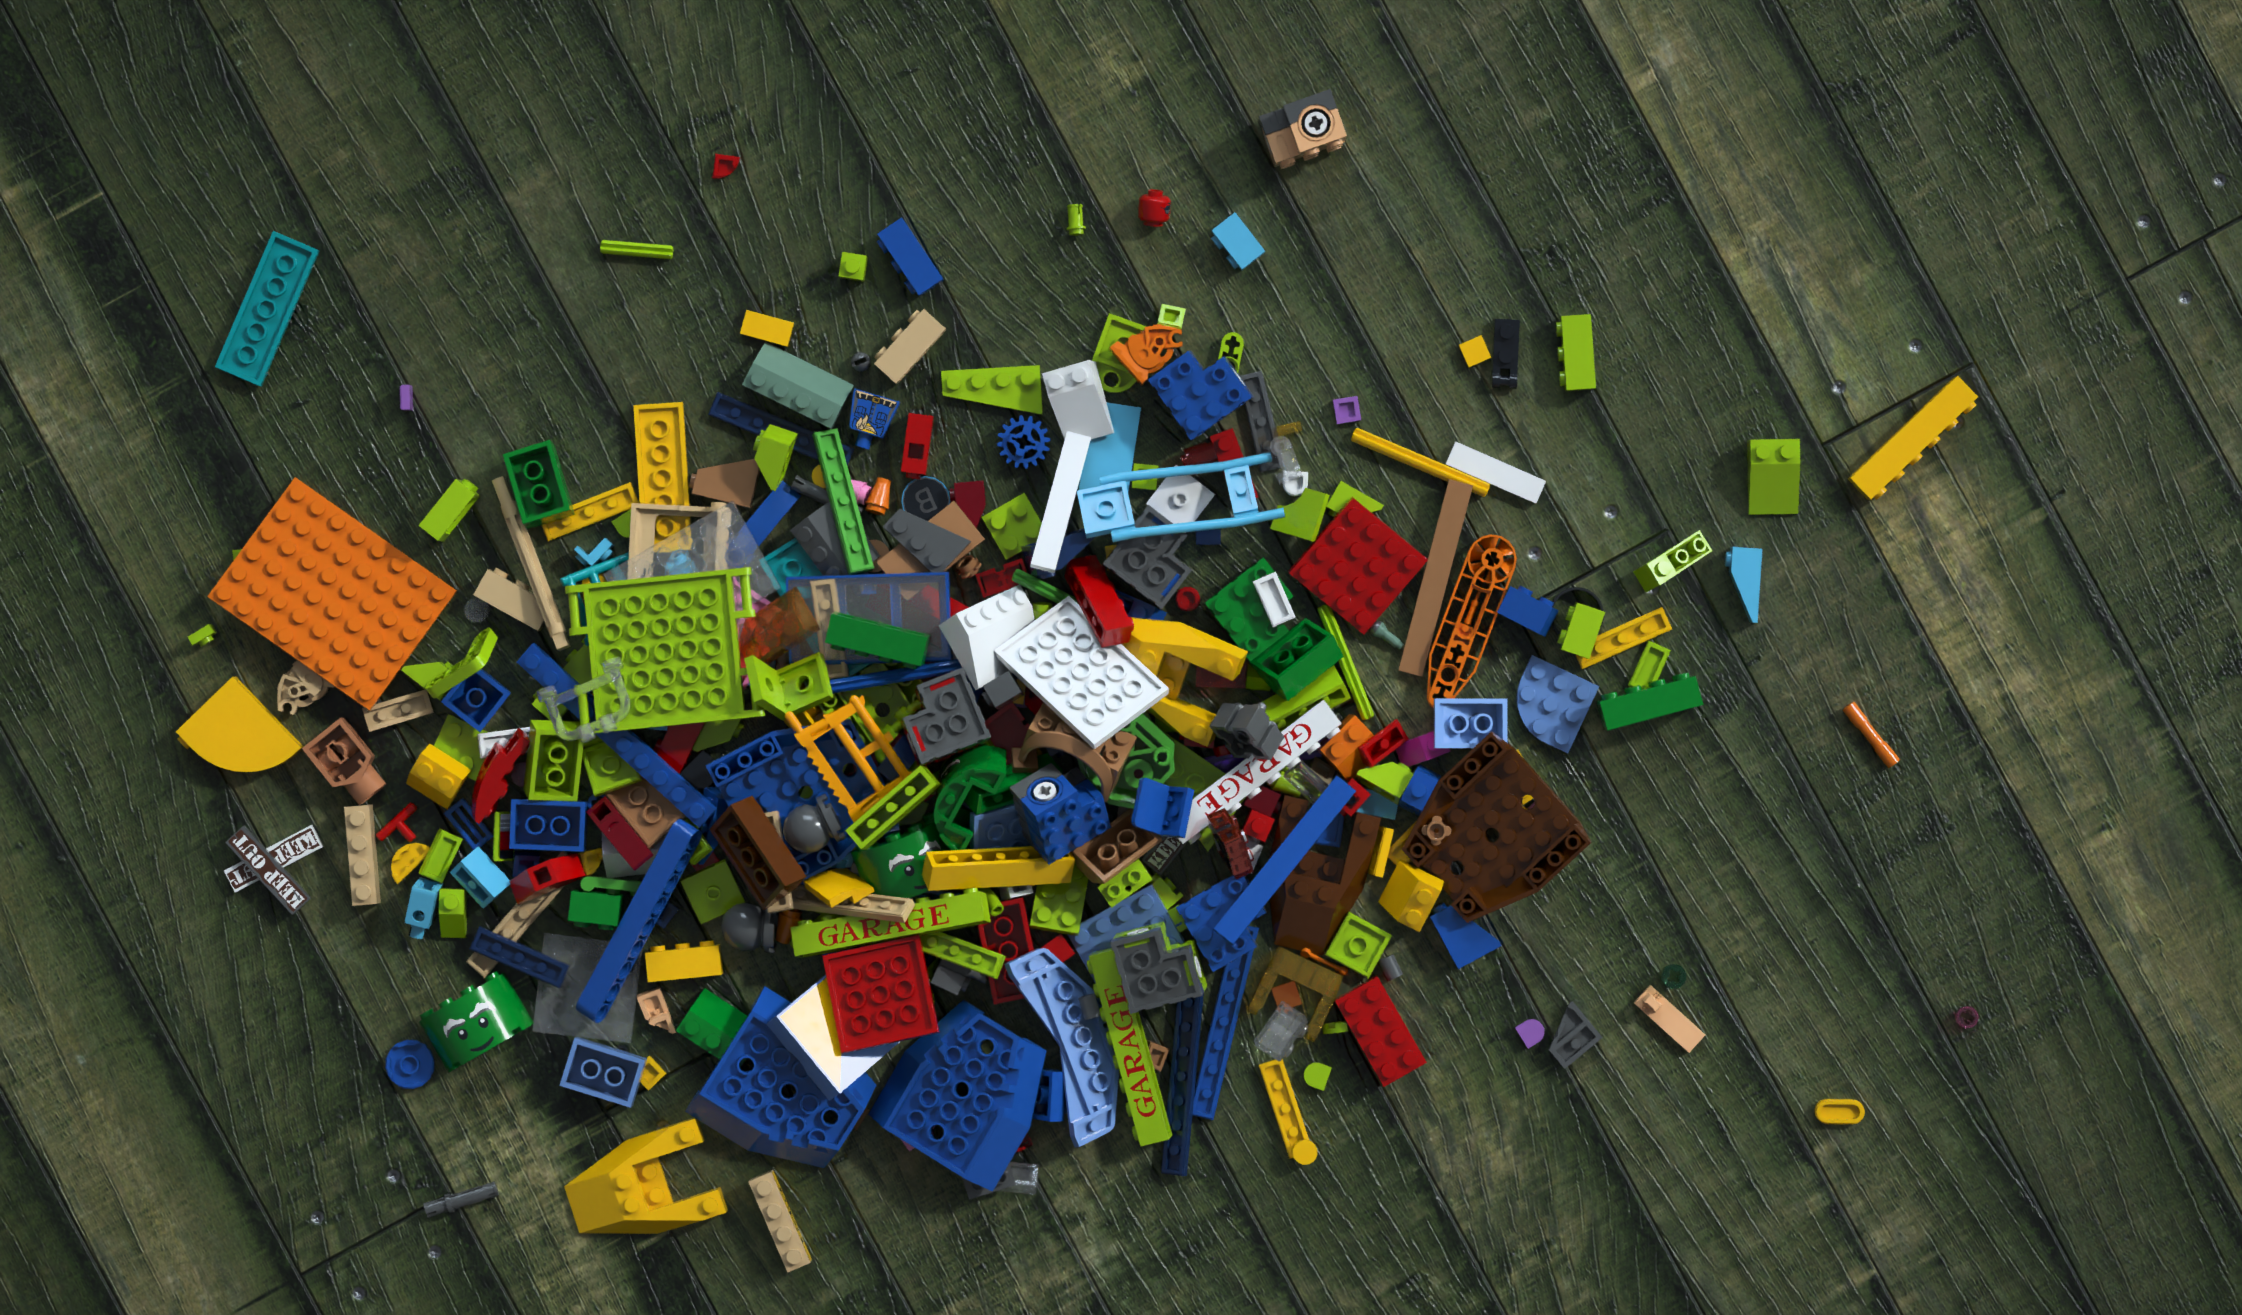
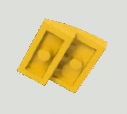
M848 868L827 870L803 881L805 888L831 908L846 899L855 904L874 892V888Z

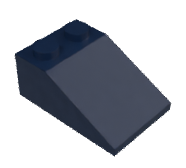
M1084 528L1065 533L1055 571L1062 569L1095 537L1086 538ZM1037 542L1021 546L1030 575L1042 579L1056 575V573L1030 567Z

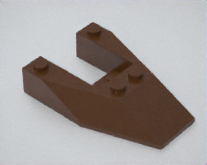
M1284 795L1269 859L1305 816L1309 800ZM1356 812L1345 859L1311 851L1307 852L1270 898L1275 945L1300 951L1303 948H1308L1313 954L1321 956L1324 954L1347 913L1350 912L1363 891L1381 817Z

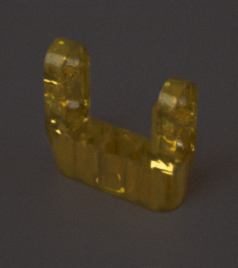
M1278 946L1263 974L1247 1012L1256 1016L1258 1011L1263 1008L1278 974L1283 975L1322 994L1307 1026L1305 1039L1314 1043L1333 1005L1344 976Z

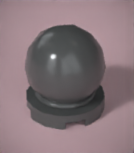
M826 794L816 797L818 802L816 806L806 804L796 807L789 812L784 821L783 833L785 840L792 849L799 853L811 854L819 852L827 846L830 838H835L837 842L847 838L845 832L839 833L841 823L832 804L826 805L824 802L828 800Z
M748 902L734 905L727 910L722 918L721 930L724 940L732 948L743 952L752 951L762 946L765 953H775L777 943H774V933L777 931L779 912L768 913L767 909L762 910L758 905Z

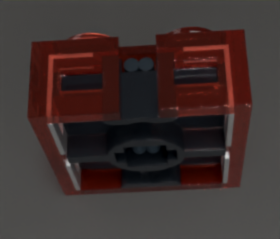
M1225 808L1207 815L1217 852L1234 878L1237 880L1254 872L1251 864L1254 861V857L1249 847H1246V844L1249 843L1248 837L1243 829L1239 830L1240 827L1235 816H1230Z

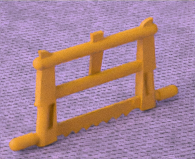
M863 694L859 698L856 695H852L849 698V703L829 714H823V719L802 729L801 723L793 712H786L785 719L793 731L796 732L794 736L808 750L807 757L812 758V764L818 766L817 772L824 774L823 780L829 782L828 787L834 790L833 795L839 797L838 802L846 806L853 822L857 821L912 773V771L907 770L889 744V742L894 740L891 733L888 731L883 734L864 707L865 699ZM856 712L875 739L860 750L841 724V722ZM831 729L834 730L875 790L874 793L857 804L814 743V740ZM880 748L899 774V777L885 786L865 759V757Z

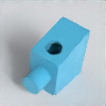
M420 877L412 886L405 917V923L411 925L408 934L410 937L423 939L425 929H429L433 924L439 904V889L443 888L444 883L441 884Z

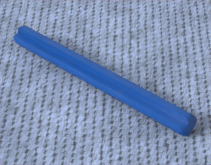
M958 659L924 664L917 666V669L905 667L830 680L832 693H839L941 676L960 669L962 666Z

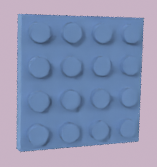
M1153 884L1133 893L1111 908L1110 906L1082 921L1078 936L1068 935L1087 970L1089 955L1092 952L1112 948L1110 942L1116 933L1164 921L1166 935L1169 937L1170 944L1185 943L1183 936L1178 931ZM1091 974V977L1095 982L1094 974Z

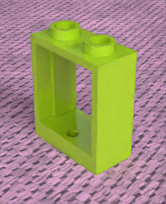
M455 479L419 526L437 541L444 542L480 497L476 492L479 488L468 479Z
M1138 858L1105 884H1098L1097 888L1112 908L1153 879Z

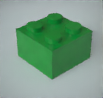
M575 889L571 891L568 921H574L573 926L588 927L593 923L599 924L598 929L613 930L622 919L625 894H609Z

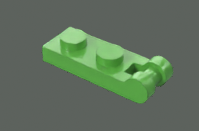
M587 876L581 880L580 884L584 891H591L597 887L606 888L605 893L620 894V891L624 890L630 891V896H634L642 881Z

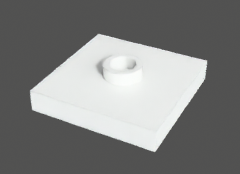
M1191 475L1166 477L1146 504L1150 505L1173 524L1195 522L1215 494Z

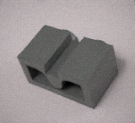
M1009 671L983 686L985 692L982 695L991 708L995 706L998 710L1024 696L1014 676Z

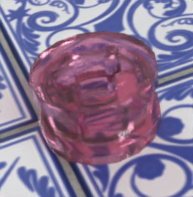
M1964 1006L1957 1010L1955 1019L1962 1028H1972L1977 1024L1979 1015L1973 1007ZM1965 1010L1971 1011L1970 1016L1973 1017V1021H1968V1024H1964V1019L1960 1017L1962 1012L1966 1013Z

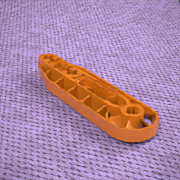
M1492 534L1482 536L1473 542L1467 552L1429 652L1426 699L1429 706L1433 709V694H1438L1441 687H1436L1437 682L1442 685L1451 686L1450 691L1444 689L1443 697L1455 699L1477 670L1496 620L1497 611L1504 599L1516 566L1517 557L1515 549L1502 536ZM1498 539H1500L1499 544H1498L1497 549H1496L1495 547H1496L1497 541H1498ZM1478 542L1482 545L1485 551L1479 546ZM1491 552H1494L1495 558L1498 559V563H1493V566H1489L1488 560L1485 559V556L1487 554L1491 555ZM1513 555L1510 558H1503V556ZM1480 560L1479 563H1470V561ZM1466 564H1468L1473 577L1463 573ZM1499 567L1505 572V577L1498 570ZM1487 569L1489 570V572L1486 577V580H1484L1483 577ZM1462 576L1471 579L1464 600L1454 596ZM1507 579L1504 589L1495 585V583ZM1476 580L1489 583L1488 589L1475 585ZM1493 588L1503 591L1495 612L1486 608ZM1475 589L1477 594L1475 599H1472L1469 612L1464 620L1465 624L1460 623L1472 590ZM1481 592L1486 593L1474 626H1468L1472 623ZM1453 599L1462 602L1455 623L1446 620ZM1484 611L1494 614L1487 635L1477 632ZM1444 622L1454 626L1446 646L1437 643ZM1476 634L1485 637L1478 658L1468 655ZM1435 645L1445 649L1438 669L1431 667L1432 653ZM1457 645H1460L1463 655L1457 656L1455 663H1460L1459 667L1457 668L1453 664H1445L1446 658L1450 661L1452 660L1453 653L1450 652L1451 647L1456 648ZM1468 657L1476 660L1471 674L1464 680L1459 677ZM1447 667L1451 668L1455 674L1450 682H1445L1441 678L1442 670ZM1431 670H1433L1436 674L1430 687ZM1458 680L1462 681L1463 684L1453 695Z

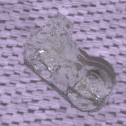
M1285 436L1275 437L1271 441L1270 452L1277 458L1281 473L1276 474L1278 484L1282 485L1302 478L1303 475L1290 440Z

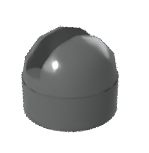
M857 352L851 358V365L854 370L864 372L869 369L871 359L866 353ZM866 357L867 362L855 365V361Z

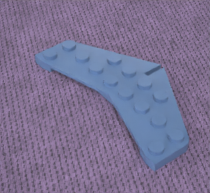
M1045 948L1034 949L1005 963L1004 965L1009 977L1059 1045L1070 1137L1074 1147H1081L1110 1132L1115 1126L1119 1069L1116 1070L1113 1063V1055H1115L1113 1045L1110 1046L1107 1041L1106 1032L1109 1029L1108 1026H1103L1106 1022L1102 1021L1101 1015L1084 1020L1078 1000L1081 996L1093 994L1094 990ZM1096 998L1100 1011V1008L1102 1007L1100 998Z

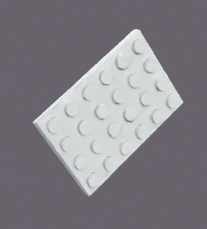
M1067 596L994 650L998 660L1093 749H1096L1169 694V688L1122 644L1101 647L1080 605L1070 596Z

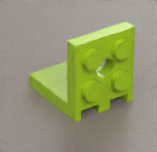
M820 652L778 670L773 669L754 655L744 658L754 703L781 720H785V713L788 711L796 715L834 698L825 658ZM809 679L808 687L801 690L803 681Z

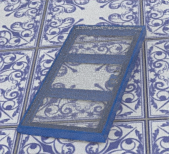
M949 572L786 577L789 664L817 652L824 655L827 665H839L841 662L846 664L888 663L878 660L879 656L869 654V657H863L854 654L855 650L846 648L845 651H839L830 648L831 644L825 643L831 613L834 612L830 584L815 586L821 623L817 625L811 583L833 580L837 612L929 634L931 638L925 662H944L953 659L952 648L939 627L940 624L951 617ZM822 600H828L830 602V607L825 610L821 608L820 604ZM893 660V663H903L901 661Z

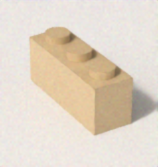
M925 309L921 312L916 310L907 320L910 323L904 331L900 328L892 336L891 340L893 343L888 349L883 347L874 357L877 360L874 364L895 384H898L946 331V328Z
M496 567L494 571L487 569L473 595L533 629L541 631L545 622L534 594L528 591L530 586L518 579L515 583L508 580L507 576L509 574Z

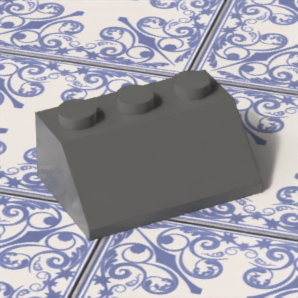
M829 501L790 531L823 575H849ZM866 537L871 558L874 562L880 555Z

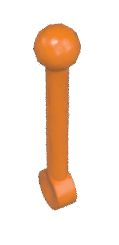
M1308 948L1301 950L1300 954L1302 957H1310L1339 971L1343 976L1348 974L1346 966L1340 967L1311 953V950Z

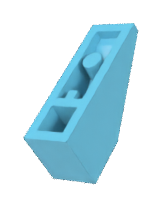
M1730 547V552L1725 554V566L1729 567V574L1749 622L1758 623L1762 549Z

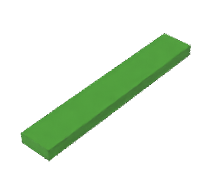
M838 428L814 432L812 436L848 574L872 571L874 565Z

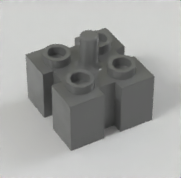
M1263 702L1253 705L1245 704L1244 706L1239 703H1223L1209 726L1219 739L1226 741L1225 747L1234 758L1249 759L1253 755L1256 759L1271 760L1284 739V735L1278 729L1277 724L1269 720L1268 715L1265 713L1267 706Z
M941 959L931 983L958 995L960 990L966 991L971 978L985 984L988 976Z

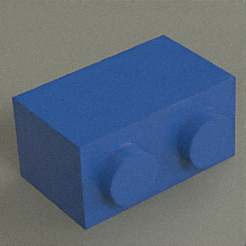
M1510 586L1497 613L1546 637L1559 610L1552 607L1554 602L1542 596L1537 600L1531 597L1532 591L1522 586H1519L1518 589Z

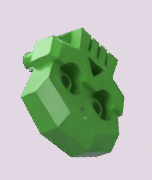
M1144 713L1121 730L1138 736L1149 748L1135 750L1134 745L1123 766L1118 782L1107 801L1108 804L1134 809L1139 780L1141 779L1134 776L1136 769L1143 771L1142 778H1148L1162 784L1175 771L1174 741ZM1077 758L1080 771L1101 793V783L1095 772Z

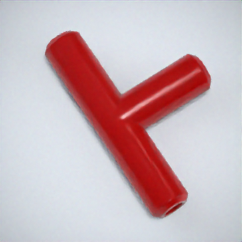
M410 802L376 833V837L383 841L397 829L408 842H412L416 835L404 821L417 810V806Z

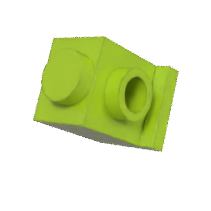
M1156 873L1152 876L1153 880L1147 883V885L1153 884L1167 910L1183 897L1181 892L1177 894L1173 892L1176 887L1168 877L1163 880Z

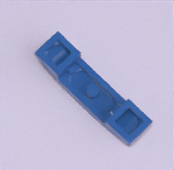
M784 481L781 482L776 491L770 493L730 542L728 564L734 569L743 568L759 546L801 497L799 493L791 490V487Z

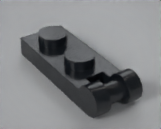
M1495 319L1492 388L1509 386V389H1517L1520 320ZM1500 369H1510L1509 376H1500Z

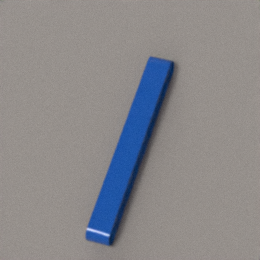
M678 819L671 826L576 1004V1010L595 1023H600L608 1014L701 840L702 832L682 819Z

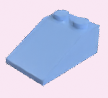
M1434 699V748H1474L1490 732L1495 733L1507 742V699Z

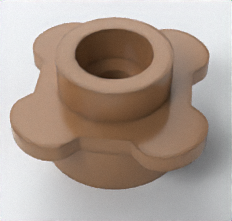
M972 555L966 556L957 564V573L961 575L962 579L971 578L977 574L982 564Z
M1434 816L1432 821L1428 825H1424L1421 830L1423 835H1427L1431 839L1433 845H1439L1445 836L1451 834V828L1445 826L1440 816ZM1435 828L1439 829L1438 833L1434 832Z

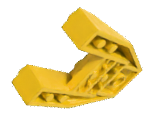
M1131 617L1134 623V630L1131 632L1130 641L1122 645L1169 688V694L1146 710V712L1185 738L1208 747L1216 737V734L1209 727L1216 714L1178 698L1189 667L1192 663L1233 681L1240 674L1248 651L1181 622Z
M691 1118L627 1139L566 1184L564 1188L579 1233L658 1234L726 1213L728 1208L721 1187L673 1202L659 1156L702 1143L705 1138L699 1120Z

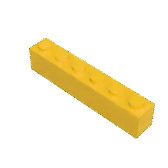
M1959 376L1953 377L1864 462L1848 480L1867 500H1871L1873 497L1876 500L1879 499L1887 491L1885 486L1891 480L1895 483L1905 474L1902 470L1909 463L1913 466L1923 456L1920 452L1926 446L1931 449L1941 439L1938 435L1944 429L1947 432L1950 431L1959 422L1956 418L1962 412L1966 415L1977 405L1974 401L1978 396Z
M1032 846L926 852L922 877L928 891L1071 883L1075 858L1071 851L1049 865Z

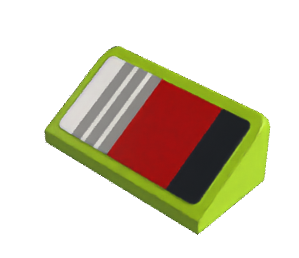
M496 811L494 813V861H513L515 849H509L511 811Z

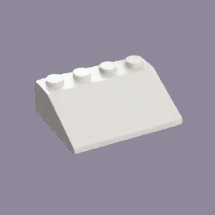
M1019 584L956 613L940 624L939 627L962 668H964L975 690H978L1005 672L1009 671L1012 673L998 660L994 650L1034 622L1035 618L1032 605Z

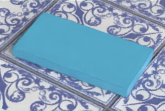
M1107 403L1114 433L1090 441L1080 478L1079 490L1101 486L1099 479L1101 476L1132 471L1141 412L1140 407ZM1130 481L1126 482L1127 491H1129Z

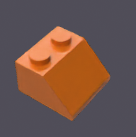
M1349 714L1341 722L1342 724L1338 726L1341 730L1331 739L1325 737L1319 743L1321 746L1316 749L1347 783L1356 777L1359 770L1367 767L1364 766L1358 747L1374 736L1358 717L1353 714Z

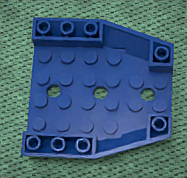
M851 719L841 722L858 749L860 750L865 747ZM792 728L775 730L705 766L716 787L722 793L728 807L753 795L762 809L768 812L779 811L783 841L797 863L802 867L803 872L807 876L804 879L806 880L841 862L857 845L845 831L854 822L848 814L846 806L838 802L839 797L833 795L834 790L828 787L829 782L823 780L824 774L817 772L818 766L813 765V759L807 757L808 750L794 736L796 732ZM833 729L814 740V743L856 804L875 792ZM868 755L865 759L885 786L886 784L877 770L871 755ZM853 763L856 765V773L851 776L845 775L842 771L845 764ZM802 786L812 788L813 793L809 798L799 796L798 791ZM826 794L828 800L824 802L826 805L832 804L841 823L839 833L845 832L847 838L840 842H837L835 838H830L827 846L819 852L811 854L799 853L792 849L785 840L783 833L784 821L789 812L796 807L806 804L816 806L818 803L816 797Z
M764 986L751 1006L752 1010L702 1089L697 1091L685 1112L748 1151L825 1168L839 1151L864 1112L876 1084L865 1071L846 1089L829 1101L808 1076L800 1061L785 1048L766 1025L791 1002ZM750 1058L754 1062V1066L750 1071L740 1069L739 1063L742 1059ZM792 1084L796 1088V1092L792 1097L782 1095L781 1089L784 1085ZM834 1110L837 1113L838 1117L834 1123L824 1121L823 1115L826 1111Z
M963 1000L938 1022L940 1033L922 1036L904 1052L869 1115L881 1127L959 1176L983 1188L994 1191L1031 1127L1047 1050L1027 1038L1019 1037L985 1016V1012ZM987 1039L992 1041L994 1049L990 1054L984 1053L981 1048L983 1041ZM961 1082L966 1083L969 1088L968 1094L964 1097L957 1093V1086ZM935 1125H940L944 1130V1135L941 1139H935L932 1135V1128Z

